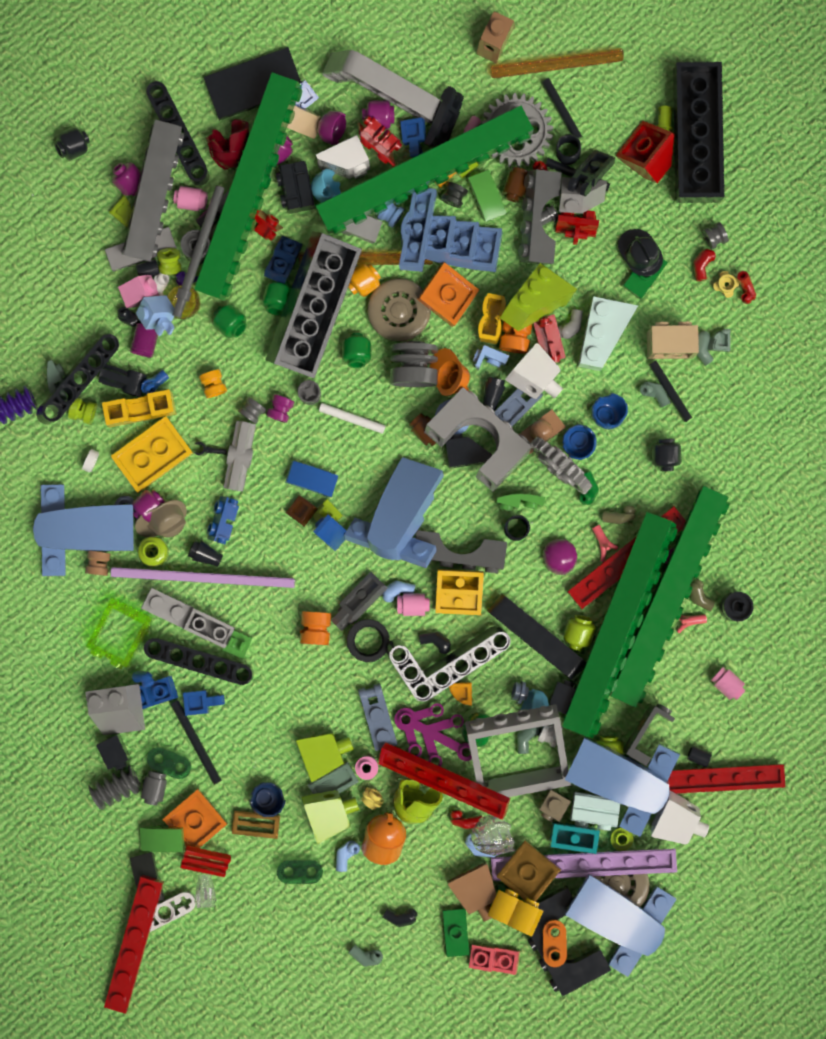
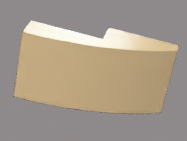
M295 105L293 109L295 111L294 119L291 124H288L287 128L315 139L318 133V123L322 117L306 108L302 109Z

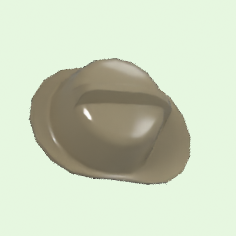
M169 500L148 511L152 512L150 522L145 521L141 515L136 520L135 529L139 535L144 537H174L183 530L186 524L184 519L187 512L186 505L179 500Z

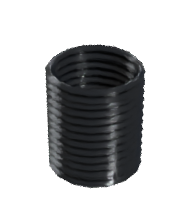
M572 134L561 136L556 144L558 160L566 165L576 163L581 154L580 140ZM565 143H572L577 147L578 152L573 156H565L560 152L559 148Z
M514 515L506 521L504 532L509 539L520 541L529 534L530 523L524 516ZM512 519L524 521L527 528L524 536L517 538L510 535L507 527Z

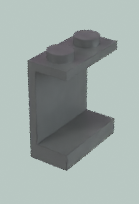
M658 703L656 706L649 705L626 743L624 753L647 766L651 758L635 748L654 716L658 714L664 719L673 722L675 718L670 715L672 711Z

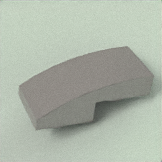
M366 216L367 220L357 225L353 222L347 225V229L341 233L348 236L354 235L373 244L376 242L382 221Z

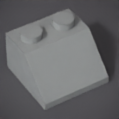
M139 684L85 692L88 715L103 735L145 730Z

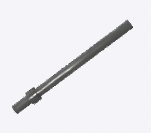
M216 185L182 287L178 289L176 295L178 299L172 314L174 317L181 318L185 304L190 300L192 294L190 289L225 189L221 186Z

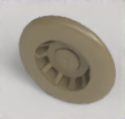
M400 278L391 279L379 285L373 291L367 309L368 318L374 330L382 337L391 341H407L418 336L427 326L431 315V310L417 300L423 289L413 281ZM399 294V297L394 298L392 295ZM402 294L407 295L408 298H403ZM388 297L390 298L388 303L384 302ZM411 300H413V301L415 302L414 305H411V303H410ZM382 306L386 307L385 312L381 311ZM414 309H417V314H413ZM387 316L388 321H385L383 317Z
M632 874L631 876L610 875L604 876V878L593 876L640 907L647 898L649 892L648 874ZM630 889L633 890L630 895L627 894Z

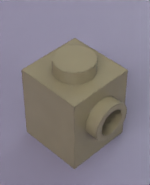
M549 789L539 804L538 809L542 811L541 816L550 822H553L554 819L560 822L571 801L554 790Z

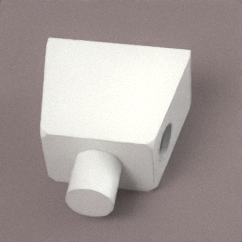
M538 343L533 346L505 379L534 399H537L544 390L555 399L563 390L553 380L561 371L559 366Z
M669 790L667 802L657 812L651 824V836L688 844L693 834L705 838L709 825L700 822L699 807Z

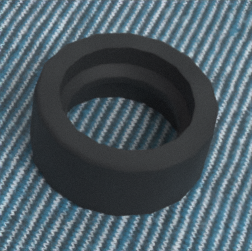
M372 619L361 620L355 623L347 635V647L351 655L363 662H375L382 658L386 653V645L390 641L386 627ZM365 627L376 629L382 637L381 647L373 654H364L355 645L356 634Z

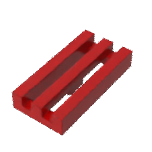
M186 845L180 862V868L225 877L228 864L231 862V855Z

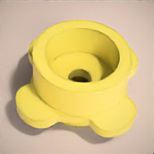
M722 271L719 280L713 284V289L722 292L726 298H730L733 296L734 289L740 283L738 278L730 275L727 271Z
M367 787L362 793L361 800L370 809L380 808L384 803L381 793L376 789Z

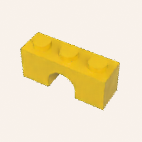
M170 389L148 393L147 396L140 398H123L102 403L105 422L110 428L177 415L173 393Z

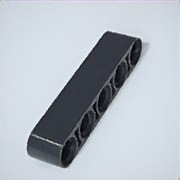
M160 81L151 82L146 89V93L159 120L181 126V130L184 131L182 145L177 146L176 153L179 155V159L190 181L196 186L205 185L209 180V171L167 88ZM155 90L163 91V95L160 98L152 97ZM170 109L174 111L170 118L162 117L165 110ZM187 149H192L194 154L191 158H184L182 156L183 152ZM196 169L204 170V175L201 178L193 177V172Z
M105 334L94 341L37 409L36 416L41 423L48 425L63 416L118 350L119 341L116 336ZM103 340H104V341H107V342L109 343V345H110V350H109V351H107V350H105V349L103 348V346H102V341H103ZM89 357H92L96 361L95 368L89 365ZM74 374L81 376V384H77L74 381ZM61 390L67 393V401H63L60 398ZM46 407L53 410V418L46 416Z
M502 593L487 610V612L573 682L586 667V661Z
M160 638L149 639L144 645L145 654L149 658L238 685L248 684L254 678L253 669L244 663ZM153 642H158L161 645V651L157 655L152 654L150 651V645ZM176 648L181 649L183 652V658L180 661H175L172 658V651ZM197 655H201L205 659V664L202 668L196 667L193 663ZM220 661L227 665V671L223 675L218 674L215 670L216 664ZM240 668H245L249 672V677L246 681H241L237 677V672Z

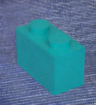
M553 821L549 845L553 848L597 854L600 830L594 827H582Z

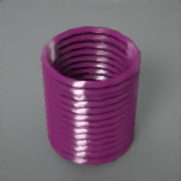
M137 323L129 351L136 355L153 358L159 335L156 334L155 329L146 330L143 324Z

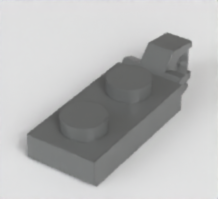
M372 572L369 573L339 603L338 613L331 621L342 631L349 624L354 623L388 588Z

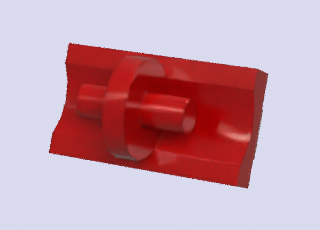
M588 210L584 212L582 218L574 217V213L561 212V215H558L555 232L564 233L565 237L573 238V245H577L578 239L596 238L599 220H596L595 211Z

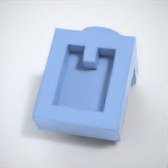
M484 345L482 350L477 349L473 362L476 363L475 368L479 370L483 359L486 358L488 359V364L499 368L500 365H506L509 355Z

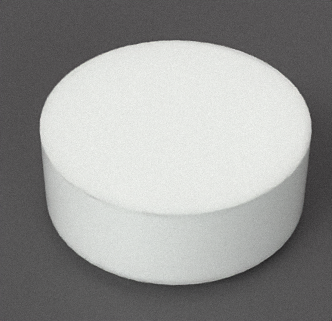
M93 449L90 450L82 470L89 473L92 472L99 457V452Z

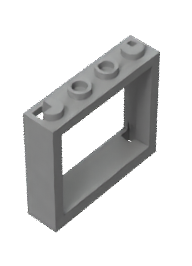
M544 705L540 708L523 709L514 713L497 714L493 717L476 718V720L465 722L476 782L507 797L571 785L570 782L565 780L569 770L557 705ZM553 724L560 766L483 781L475 739Z

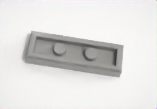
M170 228L162 229L161 235H157L155 244L158 245L157 253L165 248L177 249ZM124 243L105 249L113 272L145 260L122 255Z

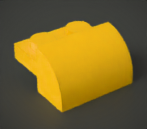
M438 569L435 613L481 615L484 571Z

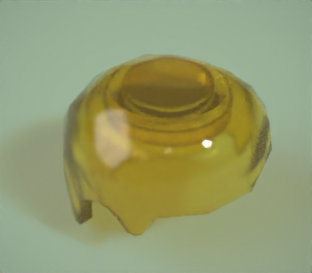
M182 285L173 288L167 296L174 308L178 299L176 298L178 289H181ZM193 287L190 289L192 294L189 302L185 304L181 318H174L187 320L194 317L200 310L201 299Z

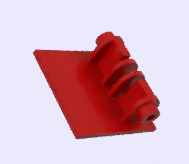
M367 115L363 120L364 125L360 122L357 123L358 134L361 138L360 142L367 149L373 148L378 153L377 157L385 164L389 162L392 166H395L392 151H398L402 147L400 139L392 132L390 134L389 129L382 134L385 126L374 116L371 118Z

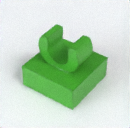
M234 630L226 647L222 650L244 659L253 638Z

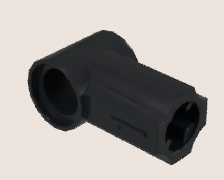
M105 364L100 371L98 382L121 389L122 392L129 395L141 397V383L147 379V375Z

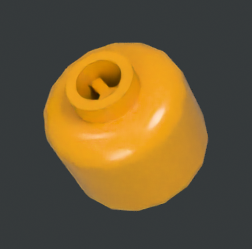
M360 263L355 267L348 288L354 295L358 293L360 296L365 297L379 287V279L381 277L371 263L369 265Z

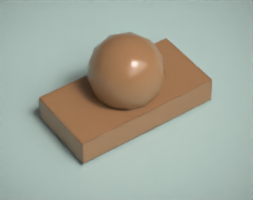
M552 409L518 435L524 436L529 443L536 437L542 438L547 442L566 427Z

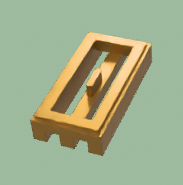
M235 810L232 834L278 839L280 815L261 817L255 812ZM241 816L275 820V824L238 820V818ZM242 825L274 829V832L237 829V827Z

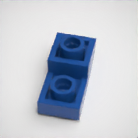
M292 461L285 483L326 497H332L338 475Z
M330 515L322 517L316 523V529L313 532L336 551L345 541L344 534L346 530Z
M172 676L154 681V684L147 688H144L142 685L139 686L142 709L178 698Z

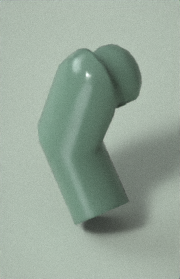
M701 331L698 333L699 353L697 356L706 366L714 358L708 351L710 334L707 331Z
M644 382L640 386V393L643 396L656 398L661 408L671 403L662 385Z
M540 727L520 730L518 732V754L529 753V740L535 735L538 736L540 734Z
M356 944L348 952L357 962L365 967L378 965L383 959V954L380 950L364 952Z

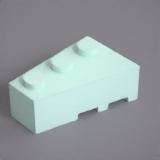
M598 297L592 298L578 367L600 371L603 368L638 305Z

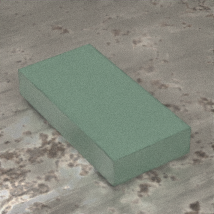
M346 762L308 784L313 794L334 790L341 793L358 783L359 780L349 763Z

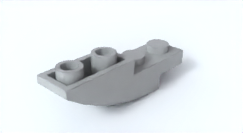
M150 588L141 606V609L223 648L226 647L235 629L153 588Z

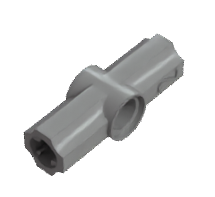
M243 421L236 422L233 442L230 444L227 456L228 467L223 487L225 489L241 492L244 490L247 470L250 468L253 456L252 445L256 424Z

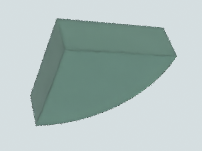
M730 329L719 330L714 333L710 339L708 351L730 352Z

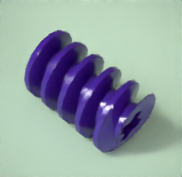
M26 385L23 386L22 394L18 389H15L14 397L9 392H6V400L0 396V422L2 424H7V417L11 421H15L16 414L22 418L24 417V410L28 414H32L33 407L36 410L38 409L33 394Z

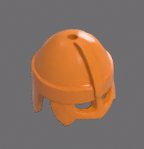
M390 812L374 817L365 829V838L361 846L364 856L369 861L379 865L394 863L401 855L406 840V829L402 822Z

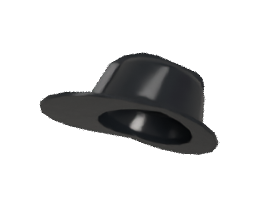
M632 229L621 235L618 240V249L629 268L635 274L647 277L654 275L660 270L663 265V255L648 232L641 229Z

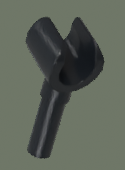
M202 442L195 443V445L203 446L201 453L194 452L199 456H205L207 453L225 455L227 453V449L208 447Z

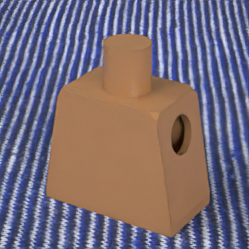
M494 11L480 38L476 54L497 64L515 27L514 20ZM486 45L491 46L494 50L487 48Z
M486 862L447 881L449 888L468 914L478 910L483 922L491 919L487 915L491 908L490 904L493 903L496 897V891Z

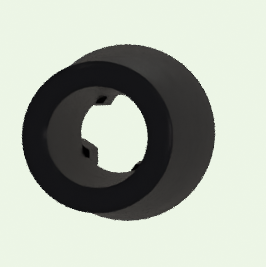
M487 377V381H484V406L487 405L494 411L496 410V406L506 388L504 386L505 380Z
M194 540L187 556L191 557L192 561L218 567L223 554L217 552L202 540Z

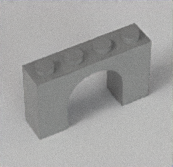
M462 388L427 424L424 433L442 447L462 427L476 425L488 430L495 440L496 452L478 470L476 478L494 492L528 456L532 446L529 445V441L524 436L514 432L512 426L507 421L500 420L491 407L484 406L472 391Z

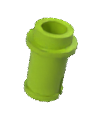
M660 106L657 126L670 132L673 131V127H671L673 107Z

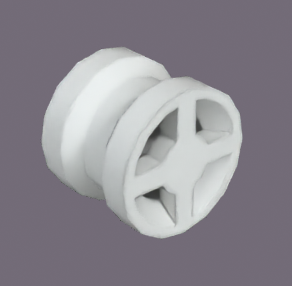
M543 726L537 741L541 743L545 741L555 748L554 726Z

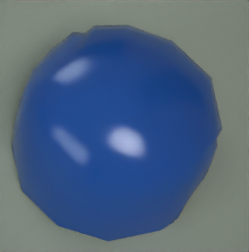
M615 393L599 397L591 409L592 419L601 428L608 430L617 428L623 423L628 414V405L621 396Z
M586 425L572 426L563 436V448L570 458L578 460L588 458L596 449V435Z

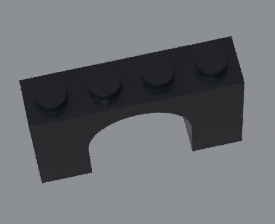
M566 885L536 901L539 903L538 908L543 910V913L533 936L527 939L532 950L539 951L542 958L538 961L544 972L549 970L552 976L549 982L555 993L560 991L562 997L611 971L599 946L575 959L566 960L559 967H551L545 962L543 958V926L551 919L558 920L566 916L565 911L573 900ZM551 954L552 959H558V957Z

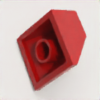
M642 121L616 154V157L643 178L658 184L671 167L674 134Z

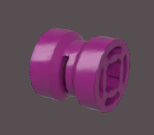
M273 394L271 400L273 408L268 409L266 416L287 423L289 419L287 412L293 408L295 402Z

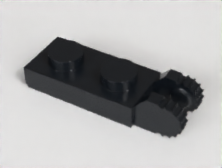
M448 86L441 95L442 102L424 143L431 149L449 141L460 114L459 111L463 104L464 96L456 92L455 88Z
M594 150L575 171V174L568 183L567 189L573 192L578 187L579 182H583L580 195L586 197L590 193L592 186L594 187L615 164V157Z

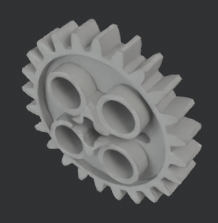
M514 93L511 100H509L507 95H504V102L496 99L497 107L489 105L488 109L491 113L484 112L483 117L490 121L522 105L531 125L536 126L539 130L536 134L530 136L532 144L523 143L524 148L522 150L516 151L510 145V149L505 153L498 154L496 152L492 154V159L497 156L500 157L499 164H502L504 160H508V167L512 165V162H516L519 168L521 161H524L526 166H529L530 158L536 162L538 160L536 154L544 156L545 152L542 147L549 149L550 144L545 140H552L553 135L547 133L553 131V126L547 125L551 122L552 118L545 117L548 109L540 110L542 102L536 105L533 104V96L529 101H526L525 94L521 96V99H517V95ZM481 121V124H480V125H482V124H484V123H486V122H488V121Z
M536 437L529 444L538 456L537 459L564 484H569L582 494H586L592 487L590 481L584 476L585 473L559 448L551 446L539 437Z

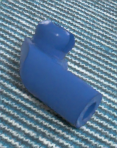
M161 370L154 377L143 380L141 383L142 392L146 394L155 392L158 387L169 379L168 375Z
M138 670L132 674L133 681L141 682L144 688L154 684L153 675L150 672Z

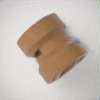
M88 551L87 558L89 559V564L86 566L85 573L108 576V568L106 566L110 560V553Z

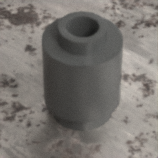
M148 770L140 796L144 799V803L157 805L158 802H163L167 785L166 774Z

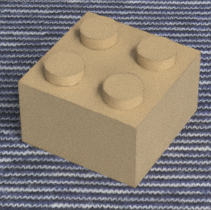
M656 322L655 326H651L647 331V359H693L699 353L698 325H692V322H678L676 326H669V322Z

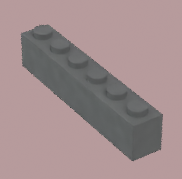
M159 120L152 121L122 255L145 261H151V258H155L157 255L158 245L155 244L157 235L160 236L163 229V222H160L162 213L167 211L169 200L165 198L167 190L171 191L174 178L170 176L172 168L176 169L179 160L176 150L177 146L182 145L184 138L181 126Z

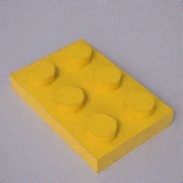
M165 416L111 455V458L135 491L140 493L191 456L193 452L167 416Z

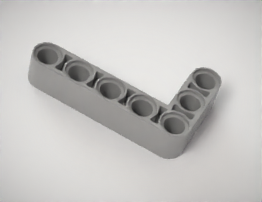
M353 50L331 53L322 72L324 77L337 83L354 81L417 118L422 117L428 123H433L436 112L441 104L440 99Z

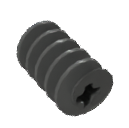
M131 765L128 766V774L123 769L120 770L119 778L114 773L111 774V782L104 777V785H101L98 781H95V789L88 785L92 799L99 809H105V802L112 806L114 805V799L117 802L122 801V795L125 798H129L131 795L130 790L134 794L139 793L140 782Z

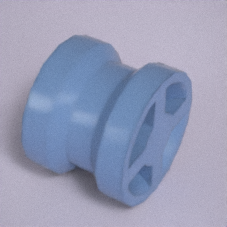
M394 203L388 205V209L377 217L381 221L385 220L388 222L391 228L397 224L405 210L402 207L395 206Z

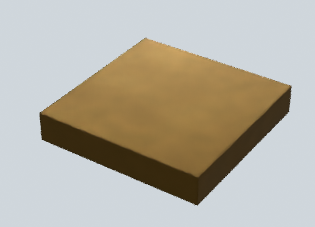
M525 840L496 877L515 893H518L525 901L528 898L536 902L561 869Z

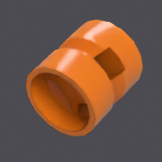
M503 321L502 331L505 334L501 336L499 349L511 353L527 354L530 343L527 336L531 334L532 324L517 331Z
M302 611L301 624L304 626V629L300 631V643L329 645L330 632L327 631V628L331 626V613Z

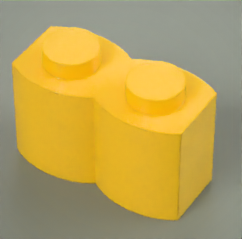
M488 293L483 301L484 316L480 320L478 327L480 342L497 344L502 334V319L500 317L506 309L505 297L502 295Z
M506 889L505 892L498 890L487 916L529 936H533L543 913V910L538 908L539 903L528 898L525 902L517 899L519 894L509 889Z

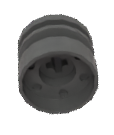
M406 341L391 345V352L401 355L391 356L390 360L401 365L400 367L390 369V385L399 387L437 386V369L427 367V364L438 362V357L428 355L438 353L437 345L421 341Z

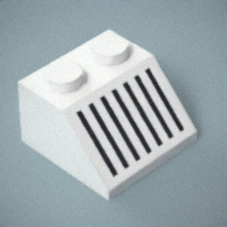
M357 135L316 154L319 169L325 170L328 168L333 170L336 175L347 179L353 177L355 179L362 178L370 170L368 156Z

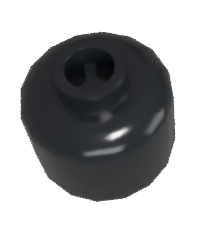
M71 127L56 136L54 146L61 158L65 157L71 161L87 153V144L90 141L85 131Z
M657 439V443L652 445V464L660 467V471H674V466L681 464V445L675 442V439Z

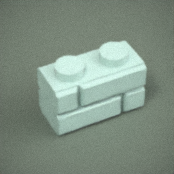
M574 792L570 820L575 821L574 825L588 827V824L591 823L598 824L597 829L611 831V827H617L620 803L599 795Z

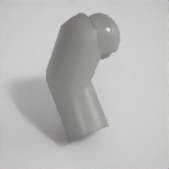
M571 310L570 322L558 327L561 338L569 339L580 331L583 311Z

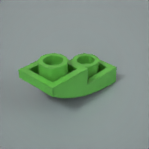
M489 169L467 177L473 197L477 200L483 221L486 222L506 214L502 199Z
M511 494L498 497L496 504L500 505L499 509L512 512L513 509L517 510L521 501L524 502V507L537 510L538 506L543 507L545 497L531 494Z
M140 827L142 851L183 852L185 850L183 827Z

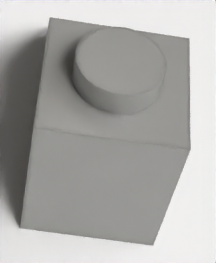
M561 178L559 212L582 214L604 202L607 186L606 180H600L594 187L592 186L590 193L585 197L580 195L583 182H579L578 187L572 192L567 189L571 178Z

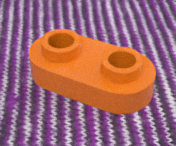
M551 919L543 926V958L551 967L563 965L567 958L566 928L557 919ZM553 928H557L559 930V934L557 936L551 935L550 932ZM558 952L559 958L552 959L551 954Z

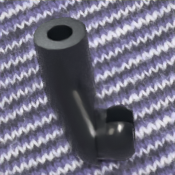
M121 307L118 309V319L122 323L131 327L141 323L136 313L128 310V308Z
M387 908L382 918L397 927H404L414 924L418 913L415 909L408 908L405 913L398 914Z

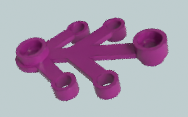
M435 703L429 708L416 712L410 708H402L396 713L395 724L400 730L405 731L409 744V753H411L412 747L417 746L420 752L415 756L419 757L422 754V748L416 741L415 729L423 734L429 754V762H431L432 758L437 757L440 760L438 766L442 765V758L437 753L434 740L456 751L461 760H472L471 754L467 757L462 754L464 748L470 749L467 742L460 744L438 732L451 727H462L464 719L460 714H454L449 719L425 725L418 720L429 716L440 717L444 712L441 704ZM434 706L441 707L440 714L436 715L433 713L432 709ZM404 715L410 717L408 724H404L401 720ZM454 717L461 718L460 725L453 724Z

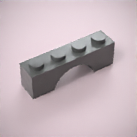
M538 169L527 171L524 179L526 192L522 202L524 217L520 226L522 241L518 249L520 262L541 263L543 265L554 264L556 241L545 233L541 223V214L545 204L550 199L560 195L561 172Z
M416 531L415 539L436 545L437 551L431 561L440 562L439 566L453 568V564H461L462 569L476 571V567H483L485 572L498 574L499 570H504L507 542L484 539L477 550L462 555L448 550L442 543L439 533Z

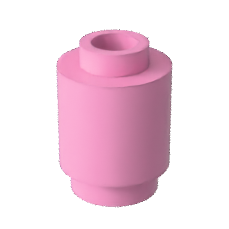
M180 186L179 190H175L174 203L177 204L178 209L192 211L206 209L208 192H204L199 188Z
M403 593V596H397L398 614H403V616H425V612H430L429 598H425V593Z
M722 667L711 679L715 683L714 687L729 700L732 698L737 700L746 691L743 688L745 683L730 669L726 670Z
M370 755L360 757L355 765L356 774L364 780L372 779L378 772L377 760ZM364 764H369L371 766V770L369 772H364L362 770V766Z

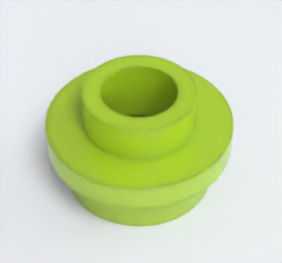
M620 827L612 832L610 841L615 849L625 851L632 846L633 835L631 832ZM624 835L626 836V841L621 844L618 842V837Z

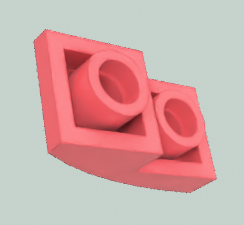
M473 944L469 968L516 975L520 951Z

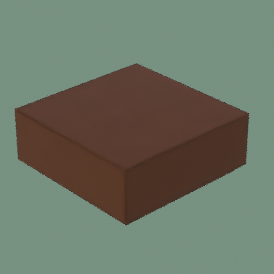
M299 495L286 511V514L305 527L318 508Z

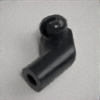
M441 632L419 634L420 645L433 643L441 654L450 652L451 642Z

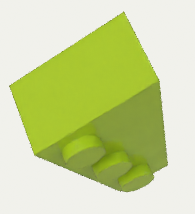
M540 263L509 302L500 319L517 331H520L537 322L544 315L547 314L548 316L557 308L566 306L577 288Z

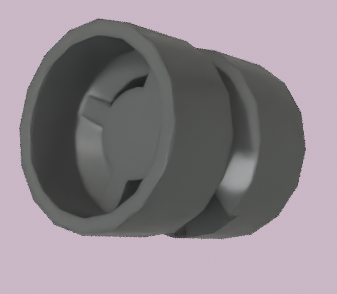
M200 230L188 231L182 237L181 249L189 261H191ZM209 238L207 239L199 264H203L211 244Z

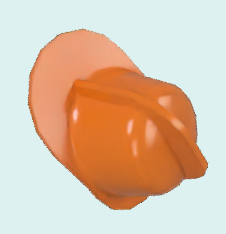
M439 349L438 353L433 355L438 357V362L431 363L429 366L430 368L437 369V388L439 392L444 396L457 394L462 388L469 391V370L461 364L451 349Z

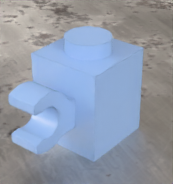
M166 295L143 297L136 315L145 329H155L156 334L159 336L162 335L164 330L169 335L174 330V325L171 323L174 318L172 316L174 307Z

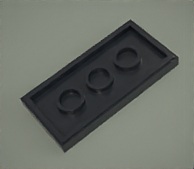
M289 47L204 77L219 121L259 107L271 73L290 78L299 83L301 82Z

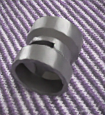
M307 380L298 387V396L304 404L314 405L321 398V390L316 382Z

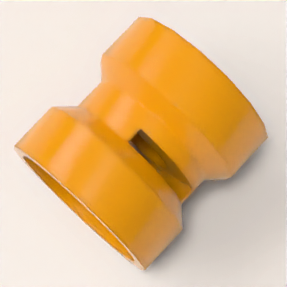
M220 369L209 371L199 376L201 384L205 387L204 393L206 398L216 397L227 392L226 385L221 381L222 374Z

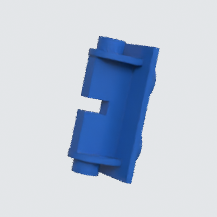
M220 496V499L216 501L213 510L215 513L214 519L207 528L208 540L215 542L217 540L221 544H226V541H229L233 525L226 524V520L235 521L239 509L237 500H229L228 497Z

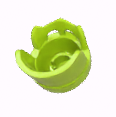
M403 779L400 781L394 795L395 813L405 823H423L429 819L433 811L440 805L443 800V793L432 788L423 793L419 790V782L412 779Z

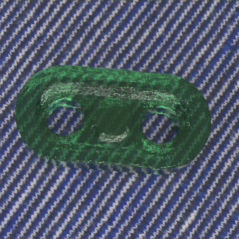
M153 748L147 755V763L152 769L175 779L187 777L192 770V764L187 757L166 748ZM157 754L163 756L161 763L155 760ZM178 763L184 764L185 768L183 771L177 770L176 766Z
M285 860L277 868V876L285 884H314L323 875V867L316 860ZM314 867L316 874L309 875L307 872L308 868ZM285 868H292L293 874L286 875Z

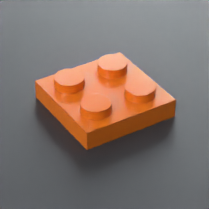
M444 262L435 272L417 300L453 327L464 314L479 292V289Z
M199 789L163 818V821L169 828L183 827L185 847L187 845L200 848L228 824Z

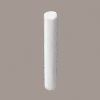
M321 403L319 412L381 434L384 433L386 425Z

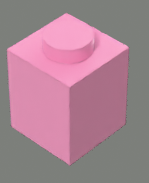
M151 275L137 276L118 287L126 308L139 307L143 297L159 296L157 284Z

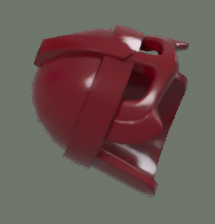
M234 119L231 123L230 138H224L221 132L213 129L212 134L205 138L211 157L222 169L238 167L250 135L249 123L245 120Z

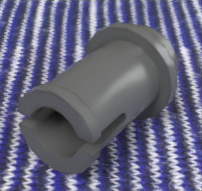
M553 205L550 207L545 206L546 209L542 211V226L551 221L555 222L556 218H558Z

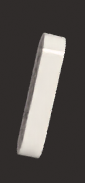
M183 891L159 903L154 916L159 923L155 924V920H153L150 932L191 912L196 906L195 895L189 891ZM183 896L186 899L190 898L189 908L185 905L177 909L180 913L176 914V909L171 901H174L175 905L182 901ZM162 906L169 907L171 909L170 918H161L158 913L159 908Z

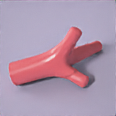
M597 525L592 530L600 545V561L605 562L606 550H610V548L617 550L618 546L611 543L601 526Z
M706 614L694 616L681 615L679 620L682 624L677 629V632L681 633L691 625L707 623Z

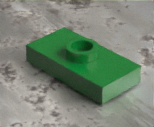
M663 259V265L660 270L651 276H639L633 272L623 287L641 300L668 262Z
M465 908L443 910L446 956L470 955Z

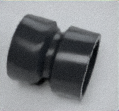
M730 592L724 595L719 604L721 615L729 621H744L751 616L754 609L751 597L743 592Z

